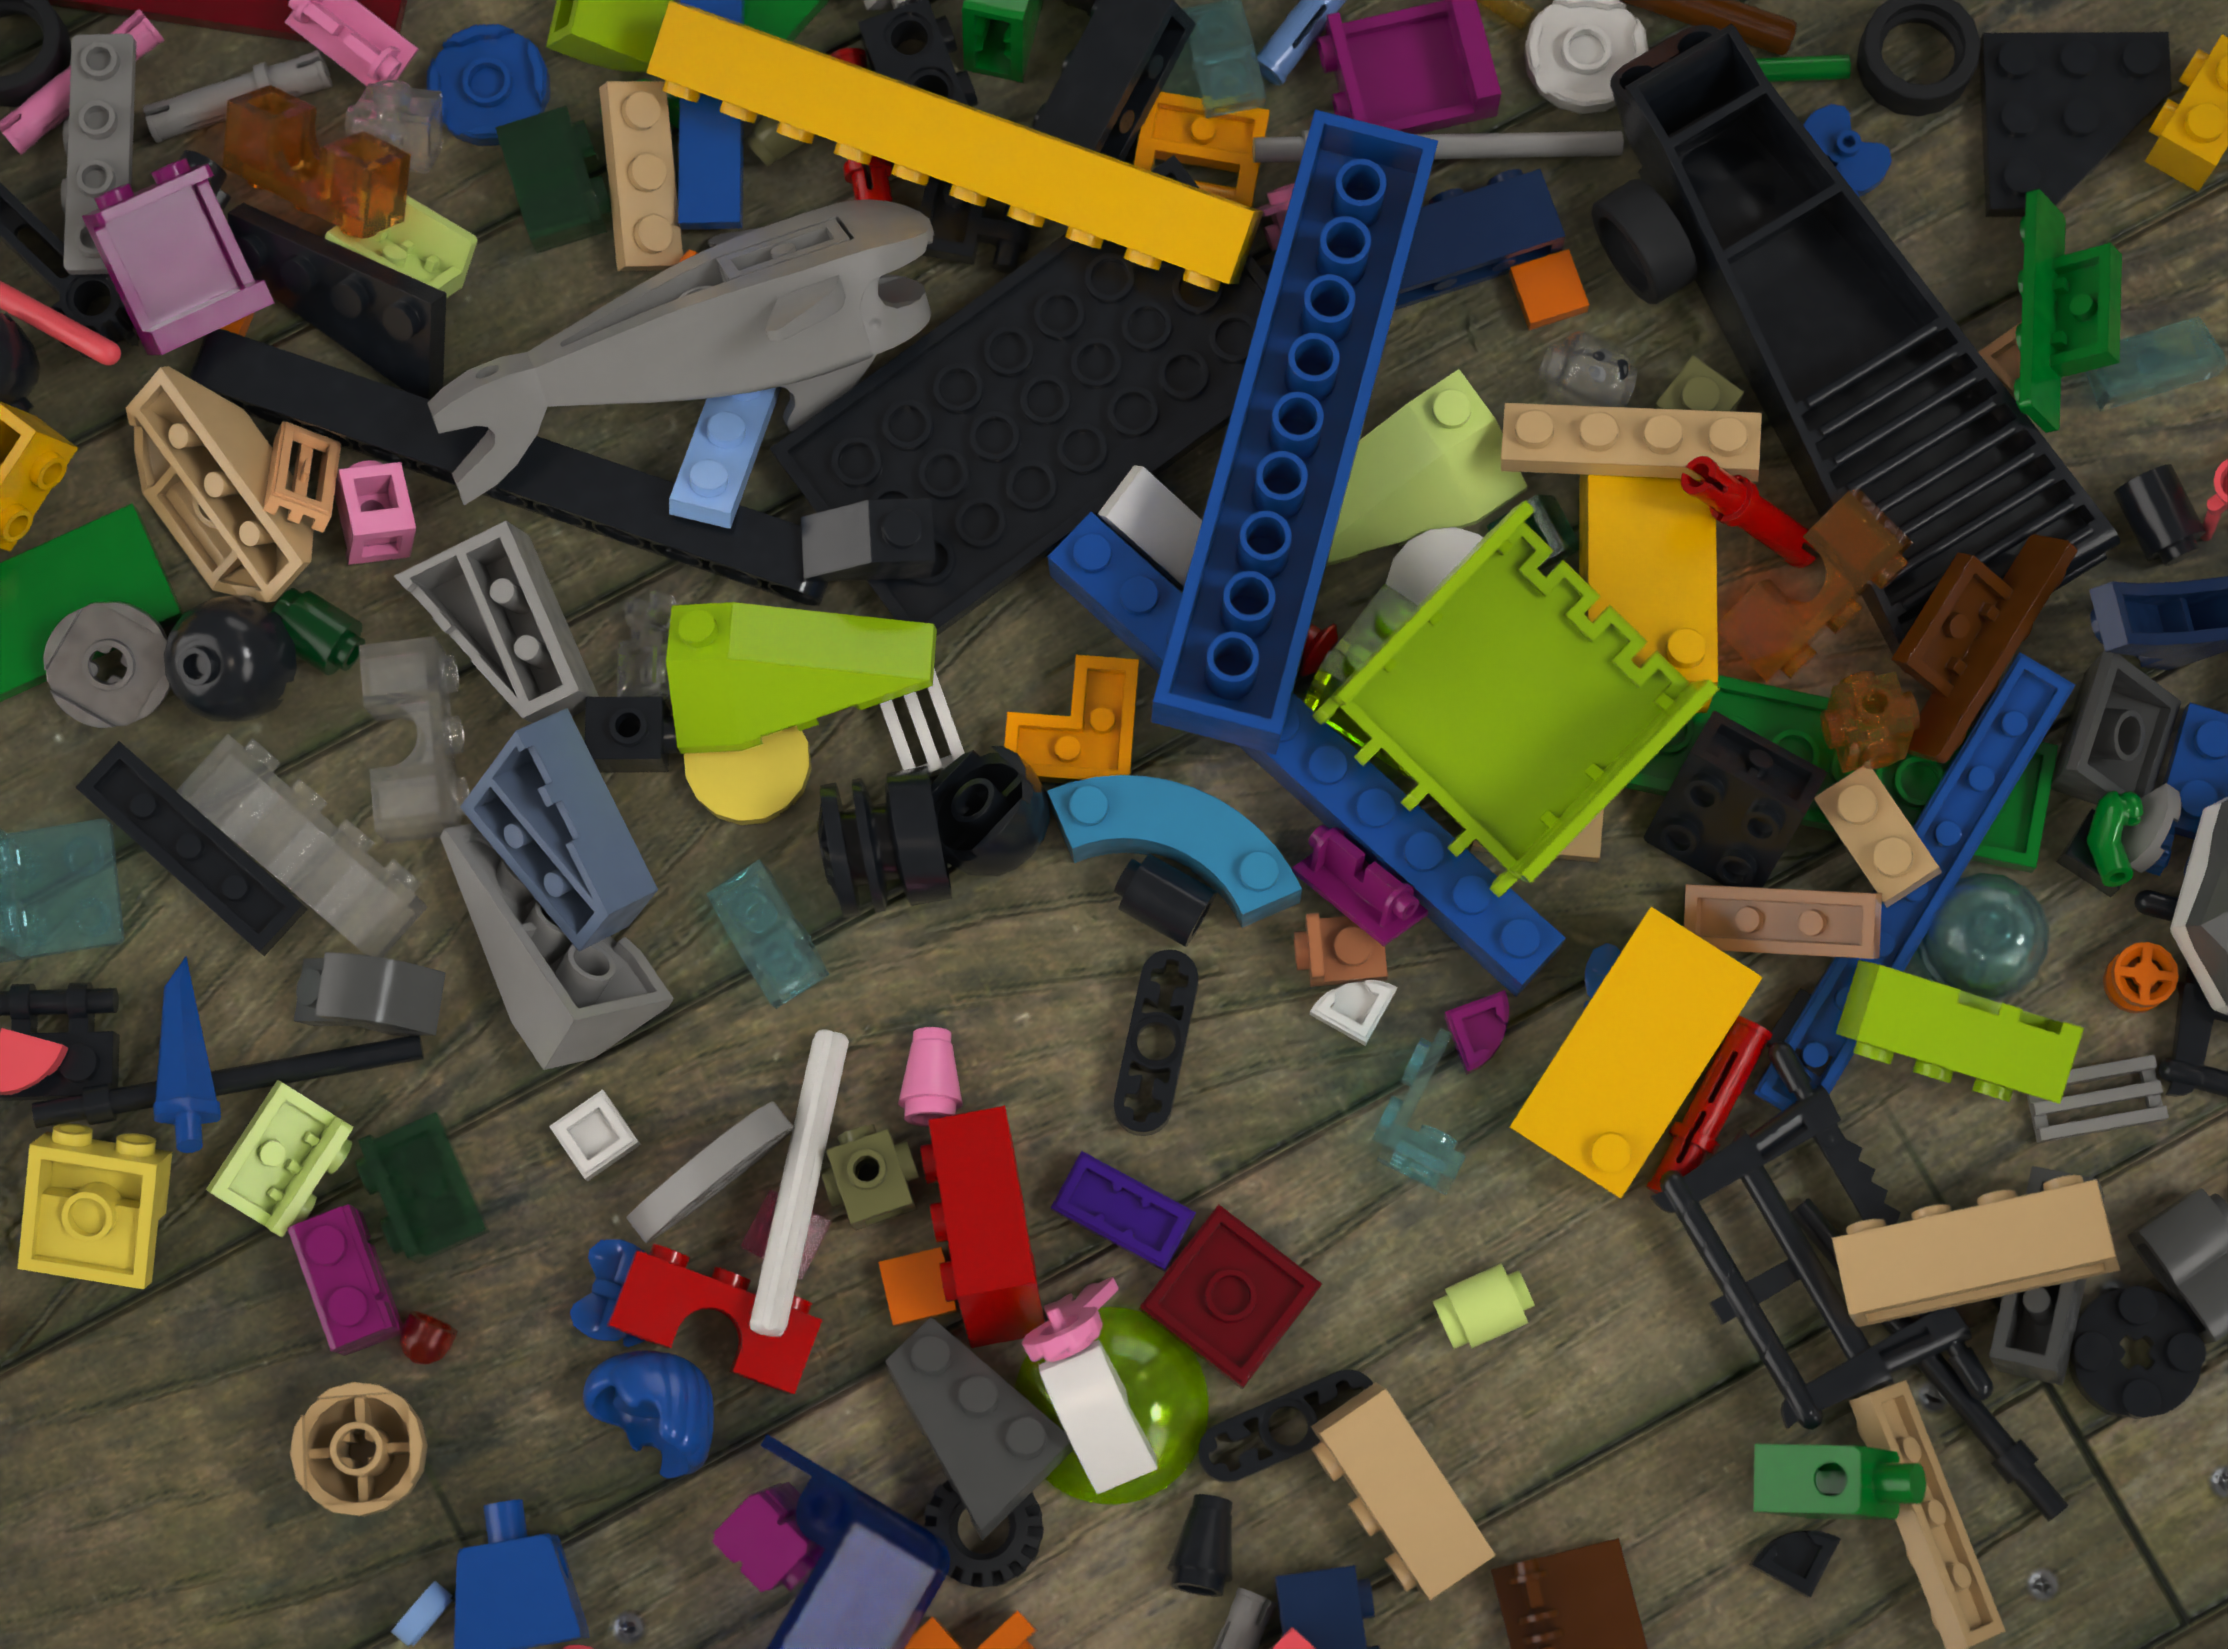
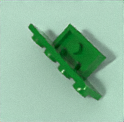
M2036 189L2026 193L2025 216L2020 220V235L2024 244V266L2018 274V288L2022 297V323L2018 324L2016 328V341L2021 354L2020 378L2015 380L2014 395L2020 411L2024 415H2028L2045 433L2060 429L2062 377L2120 363L2122 254L2112 243H2107L2065 255V216L2040 189Z

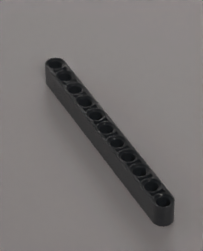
M218 329L205 335L188 376L195 382L241 407L250 416L277 425H281L282 421L292 423L337 440L341 443V447L388 463L401 462L403 468L455 486L452 473L488 431V427L473 426L438 433L427 404L430 399L223 329ZM538 436L534 438L519 463L496 486L482 494L805 605L820 606L829 581L803 582L800 525L741 505L737 509L731 529L670 515L669 498L675 484L674 482Z

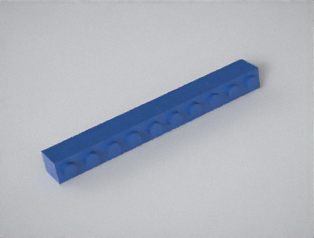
M1090 512L1047 556L1050 577L1160 675L1182 593L1095 514ZM1292 693L1276 755L1238 746L1328 828L1339 827L1344 832V837L1365 853L1364 860L1369 864L1377 862L1400 882L1409 883L1414 888V897L1419 900V904L1428 910L1427 917L1517 997L1559 952L1565 937L1511 888L1498 898L1489 889L1498 876L1467 849L1456 857L1447 848L1455 838L1420 806L1416 805L1411 811L1407 810L1400 803L1406 794L1370 761L1362 766L1354 758L1358 751L1326 722L1320 725L1312 717L1314 711Z

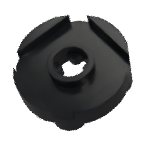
M2137 1285L2102 1294L2089 1302L2079 1312L2070 1352L2071 1364H2069L2075 1386L2094 1407L2108 1415L2141 1419L2166 1414L2188 1398L2200 1378L2201 1366L2206 1358V1347L2203 1340L2199 1337L2198 1328L2194 1320L2182 1305L2160 1291L2150 1290L2147 1287ZM2125 1336L2132 1341L2143 1338L2148 1343L2149 1348L2146 1354L2151 1361L2146 1369L2139 1364L2127 1369L2120 1360L2126 1352L2120 1345V1342Z

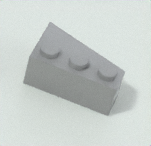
M504 521L394 575L407 591L411 592L432 615V619L445 633L449 634L470 657L471 662L523 719L534 723L568 708L573 717L585 711L586 697H599L530 536L508 521Z

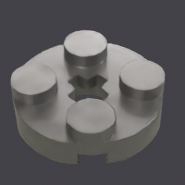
M119 601L94 602L63 618L54 628L47 641L43 659L47 682L52 689L50 692L57 705L65 713L83 724L97 728L127 726L155 711L164 701L171 688L165 675L164 651L168 637L155 618L134 605ZM114 647L123 653L120 662L127 667V671L123 678L118 675H112L105 682L96 676L100 666L92 661L96 651L107 654Z

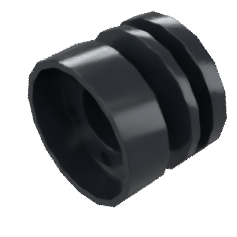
M928 766L887 773L885 782L886 803L872 804L862 778L852 779L855 808L843 810L836 782L820 785L821 805L817 822L820 850L827 883L831 886L840 903L844 918L860 916L858 886L868 884L875 911H886L887 881L900 879L906 898L911 906L952 899L948 865L943 858L931 791L932 780Z

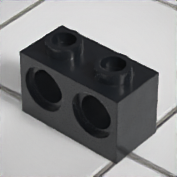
M920 0L858 22L862 46L872 71L935 94H940L971 107L978 105L976 93L967 70L956 73L949 54L958 51L949 21L946 15L935 19L929 0ZM907 40H919L926 44L920 52L913 55H904L896 50L901 43Z

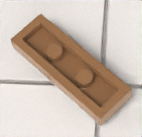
M1686 884L1684 927L1721 951L1878 959L1880 958L1882 893Z

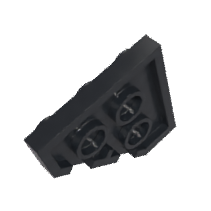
M2169 32L1982 34L1980 38L1979 65L1986 217L2025 216L2026 193L2036 189H2040L2058 207L2085 177L2091 174L2148 115L2150 116L2166 100L2172 90Z

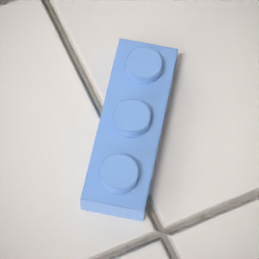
M781 387L706 399L669 498L670 515L731 529Z

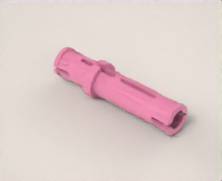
M140 9L135 11L122 25L110 33L131 34L136 41V61L158 44L165 41ZM71 65L0 121V131L21 155L51 129L53 130L69 117Z

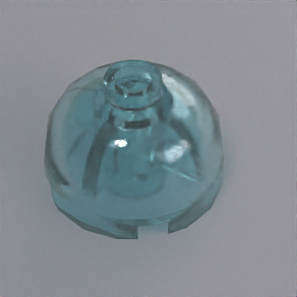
M1976 873L1959 878L1953 890L1946 894L1935 912L1932 925L1918 946L1917 951L1920 959L1923 957L1925 967L1933 975L1931 979L1934 982L1996 1002L2016 994L2036 977L2048 953L2050 928L2041 903L2026 886L2005 875Z

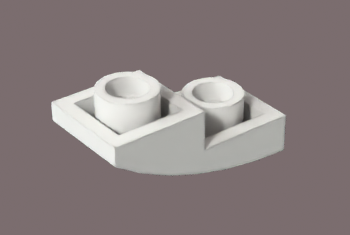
M1099 1339L1068 1358L1055 1362H1045L1039 1365V1373L1057 1415L1097 1495L1158 1469L1156 1454L1128 1404L1126 1388Z

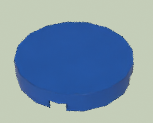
M500 24L471 26L454 33L442 44L443 49L438 53L435 61L434 58L432 59L427 70V96L439 123L457 139L477 146L504 145L523 137L541 120L550 99V75L538 47L529 39L527 40L522 35L515 33L514 29Z

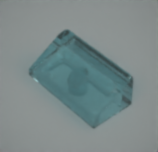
M2197 316L2120 340V363L2086 371V375L2101 412L2219 376L2228 363L2224 352L2201 318Z

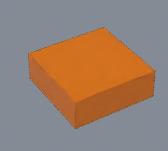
M1569 249L1510 267L1509 277L1528 330L1588 312L1589 302Z
M942 1246L878 1262L894 1327L957 1312L955 1301L946 1302L939 1267V1263L946 1262Z

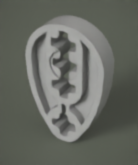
M774 1101L762 1106L692 1158L628 1214L626 1219L646 1244L650 1243L761 1160L792 1132L794 1126Z

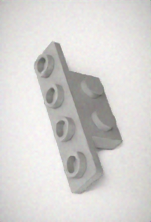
M131 34L75 35L72 38L69 120H65L63 125V144L67 155V178H63L61 183V204L65 214L63 266L69 274H109L82 216L99 209L94 200L96 196L127 183L132 188L136 41Z

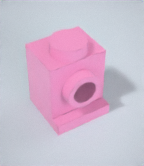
M368 460L355 463L349 468L339 469L334 494L347 548L346 558L348 565L409 558L415 537L416 524L401 462L382 464L378 461Z

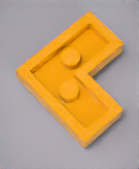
M1076 655L1071 716L1007 712L1004 747L1017 753L1027 762L1041 782L1067 784L1093 777L1130 775L1139 659Z

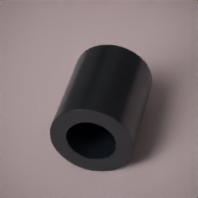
M2172 464L2162 465L2131 479L2114 491V496L2147 561L2161 558L2164 565L2169 566L2190 557L2200 550L2196 540L2201 538L2206 531Z
M1151 854L1144 859L1142 864L1131 859L1114 889V893L1123 897L1118 910L1184 947L1189 945L1197 933L1217 894L1216 890Z

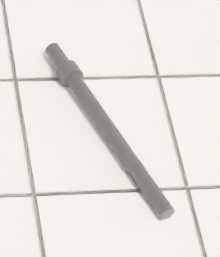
M1303 130L1301 137H1254L1252 143L1253 162H1301L1309 130ZM1622 131L1416 134L1438 140L1434 159L1621 156L1623 153Z

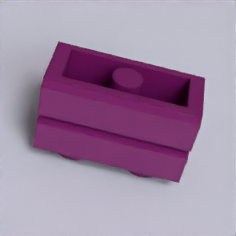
M348 1204L287 1228L331 1351L346 1356L405 1332L375 1246L367 1243L371 1235L362 1211Z
M786 1482L783 1484L778 1483L750 1494L713 1532L712 1542L732 1563L737 1561L742 1563L740 1571L760 1592L771 1591L781 1585L789 1592H792L802 1582L805 1585L809 1583L833 1559L834 1556L826 1548L835 1540L836 1530L817 1510L809 1512L807 1510L809 1502L790 1482Z

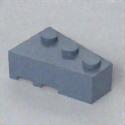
M568 708L516 730L460 806L467 817L579 952L629 927L658 891Z

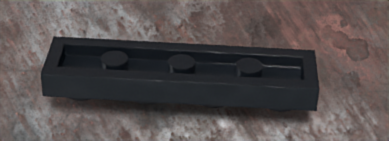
M120 741L75 787L263 956L275 946L308 910L307 907Z

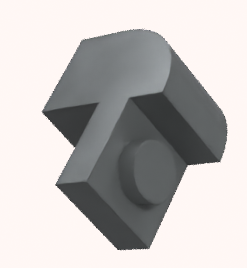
M325 952L324 958H304L301 977L296 989L297 1003L294 1021L311 1026H357L393 1036H436L446 972L404 961L351 953Z

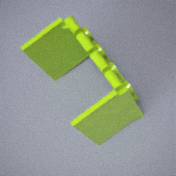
M1526 500L1513 508L1312 714V717L1321 725L1328 721L1339 707L1371 738L1354 755V758L1362 766L1382 749L1417 783L1400 802L1407 810L1411 811L1429 794L1458 822L1464 830L1447 847L1456 857L1474 840L1506 869L1493 881L1489 888L1498 898L1517 880L1532 883L1719 690L1710 679L1690 683L1658 651H1655L1640 667H1637L1631 659L1645 646L1647 641L1616 610L1609 605L1591 622L1584 614L1600 598V595L1564 560L1545 577L1537 568L1554 550L1524 522L1535 511Z

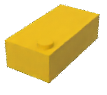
M1580 474L1579 576L1600 595V598L1584 615L1593 622L1610 605L1647 641L1645 646L1631 659L1637 667H1640L1655 651H1658L1690 683L1710 679L1717 686L1716 519L1712 516L1709 506L1698 498L1686 493L1681 486V478ZM1713 696L1697 713H1707Z
M1650 907L1509 1128L1621 1199L1763 977L1655 908Z

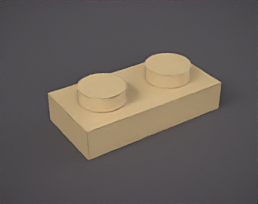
M1866 763L1814 797L1816 804L1876 893H1882V902L1886 908L1942 873L1940 867L1869 763Z

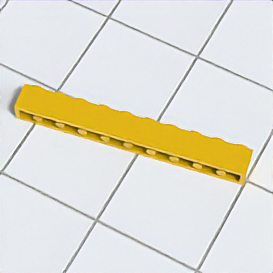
M669 1L646 72L664 79L665 83L662 91L698 103L700 94L703 93L722 100L719 111L726 115L755 123L757 115L761 114L779 121L776 132L789 138L812 144L816 134L837 142L834 153L844 158L866 165L870 164L872 155L894 163L891 174L924 186H927L930 176L952 184L949 195L982 207H985L988 197L1010 205L1007 214L1010 218L1039 228H1043L1046 218L1068 226L1065 235L1068 239L1097 249H1101L1104 239L1127 247L1124 259L1154 270L1160 269L1162 261L1185 268L1182 280L1218 292L1221 282L1239 284L1263 215V211L684 3Z

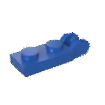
M2191 702L2185 707L2163 784L2167 783L2179 791L2181 814L2178 822L2173 820L2171 828L2160 846L2165 850L2164 853L2145 872L2160 876L2163 869L2169 863L2175 834L2195 840L2203 809L2228 797L2227 713ZM2190 856L2188 857L2184 867V876L2186 873Z

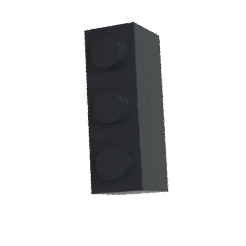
M1096 0L1091 10L1090 21L1076 47L1066 56L1062 65L1061 76L1049 99L1039 108L1034 117L1033 129L1124 161L1196 23L1174 0Z

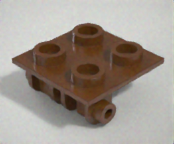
M1619 1538L1491 1569L1511 1649H1648Z

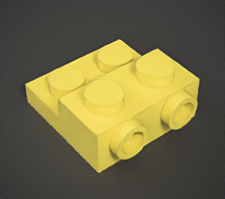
M72 1123L55 1125L53 1133L45 1132L29 1145L18 1269L145 1289L152 1283L158 1220L166 1214L172 1152L155 1149L156 1139L148 1135L121 1134L116 1137L115 1143L92 1139L93 1129L85 1125Z

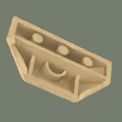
M169 366L160 367L126 407L129 425L134 426V452L142 493L213 591L231 595H248L266 603L274 602L311 563L314 529H311L313 518L303 515L298 524L287 520L289 509L279 506L275 515L263 511L273 450L272 446L244 409ZM288 470L285 489L291 491L293 475Z

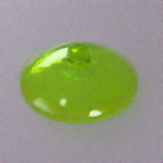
M1103 1307L1098 1310L1103 1326L1099 1337L1094 1341L1100 1340L1125 1386L1128 1404L1156 1454L1158 1469L1097 1495L1075 1450H1073L1045 1480L1055 1488L1076 1499L1101 1505H1119L1151 1497L1164 1490L1184 1473L1196 1456L1200 1441L1205 1434L1209 1414V1399L1205 1377L1193 1351L1140 1311L1121 1307ZM1027 1354L1019 1370L1015 1389L1065 1432L1039 1373V1365L1047 1361L1042 1358L1033 1362Z

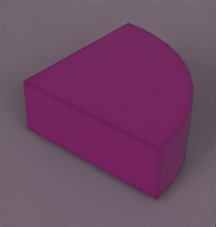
M1505 990L1445 1011L1444 1013L1445 1021L1466 1075L1486 1064L1497 1052L1504 1039L1509 1018V1003Z

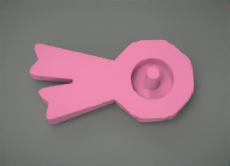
M1114 1277L1087 1285L1076 1299H1074L1073 1294H1068L1058 1301L1044 1305L1043 1308L1048 1321L1029 1332L1022 1341V1345L1030 1360L1033 1362L1042 1358L1047 1362L1062 1360L1079 1353L1099 1337L1103 1323L1098 1310L1119 1290Z

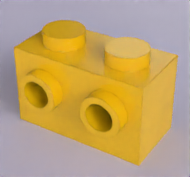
M2223 34L2210 54L2198 48L2179 79V82L2189 87L2182 100L2177 104L2168 98L2148 131L2159 138L2144 162L2197 192L2202 188L2228 147V37Z
M1 401L0 549L11 552L17 541L29 531L34 515L51 489L63 479L67 465L78 447L37 416Z

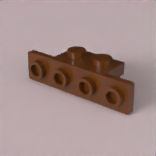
M2037 534L2031 535L2003 580L1974 555L1960 552L1956 554L1891 659L1932 693L1901 743V747L1910 755L1943 764L1950 759L1953 752L1963 743L1967 729L1987 697L1997 688L2001 674L2019 645L2031 633L2034 621L2053 590L2063 581L2066 569L2077 553V548L2068 540Z

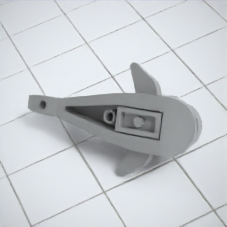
M870 199L850 200L808 211L765 227L719 234L708 240L709 249L637 285L528 352L502 356L467 370L444 386L427 403L438 433L473 426L488 427L484 437L452 473L463 505L468 504L496 486L519 463L538 434L547 407L687 401L783 387L789 391L790 400L782 417L789 431L793 432L854 388L875 359L876 354L894 348L911 339L929 322L931 309L924 286L913 279L888 273L916 260L925 253L927 245L933 243L934 231L930 219L920 211L894 202Z

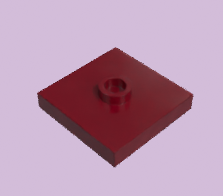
M1218 1204L1140 1305L1139 1310L1240 1389H1243L1322 1286V1283Z

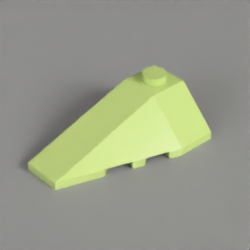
M1460 369L1411 400L1360 439L1326 566L1355 559L1361 553L1393 544L1404 545L1409 540L1430 529L1449 527L1461 529L1475 525L1527 490L1528 486L1521 472L1501 471L1503 433L1496 418Z

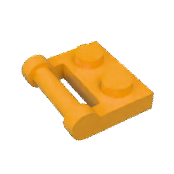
M1160 92L1140 129L1134 165L1152 171L1155 159L1167 160L1175 155L1178 161L1183 164L1239 173L1236 187L1194 181L1202 190L1253 208L1261 162H1253L1252 143L1254 137H1266L1270 110Z

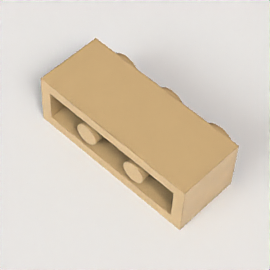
M1375 1382L1311 1426L1320 1440L1319 1444L1311 1448L1314 1455L1333 1482L1344 1476L1357 1498L1348 1503L1349 1508L1369 1537L1379 1531L1394 1552L1384 1560L1406 1592L1416 1586L1425 1597L1432 1600L1496 1556L1386 1388Z

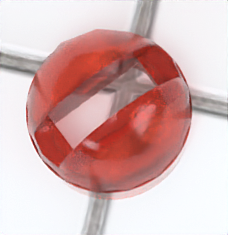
M412 1310L402 1328L400 1344L404 1355L413 1363L427 1365L439 1361L446 1356L458 1331L438 1318Z

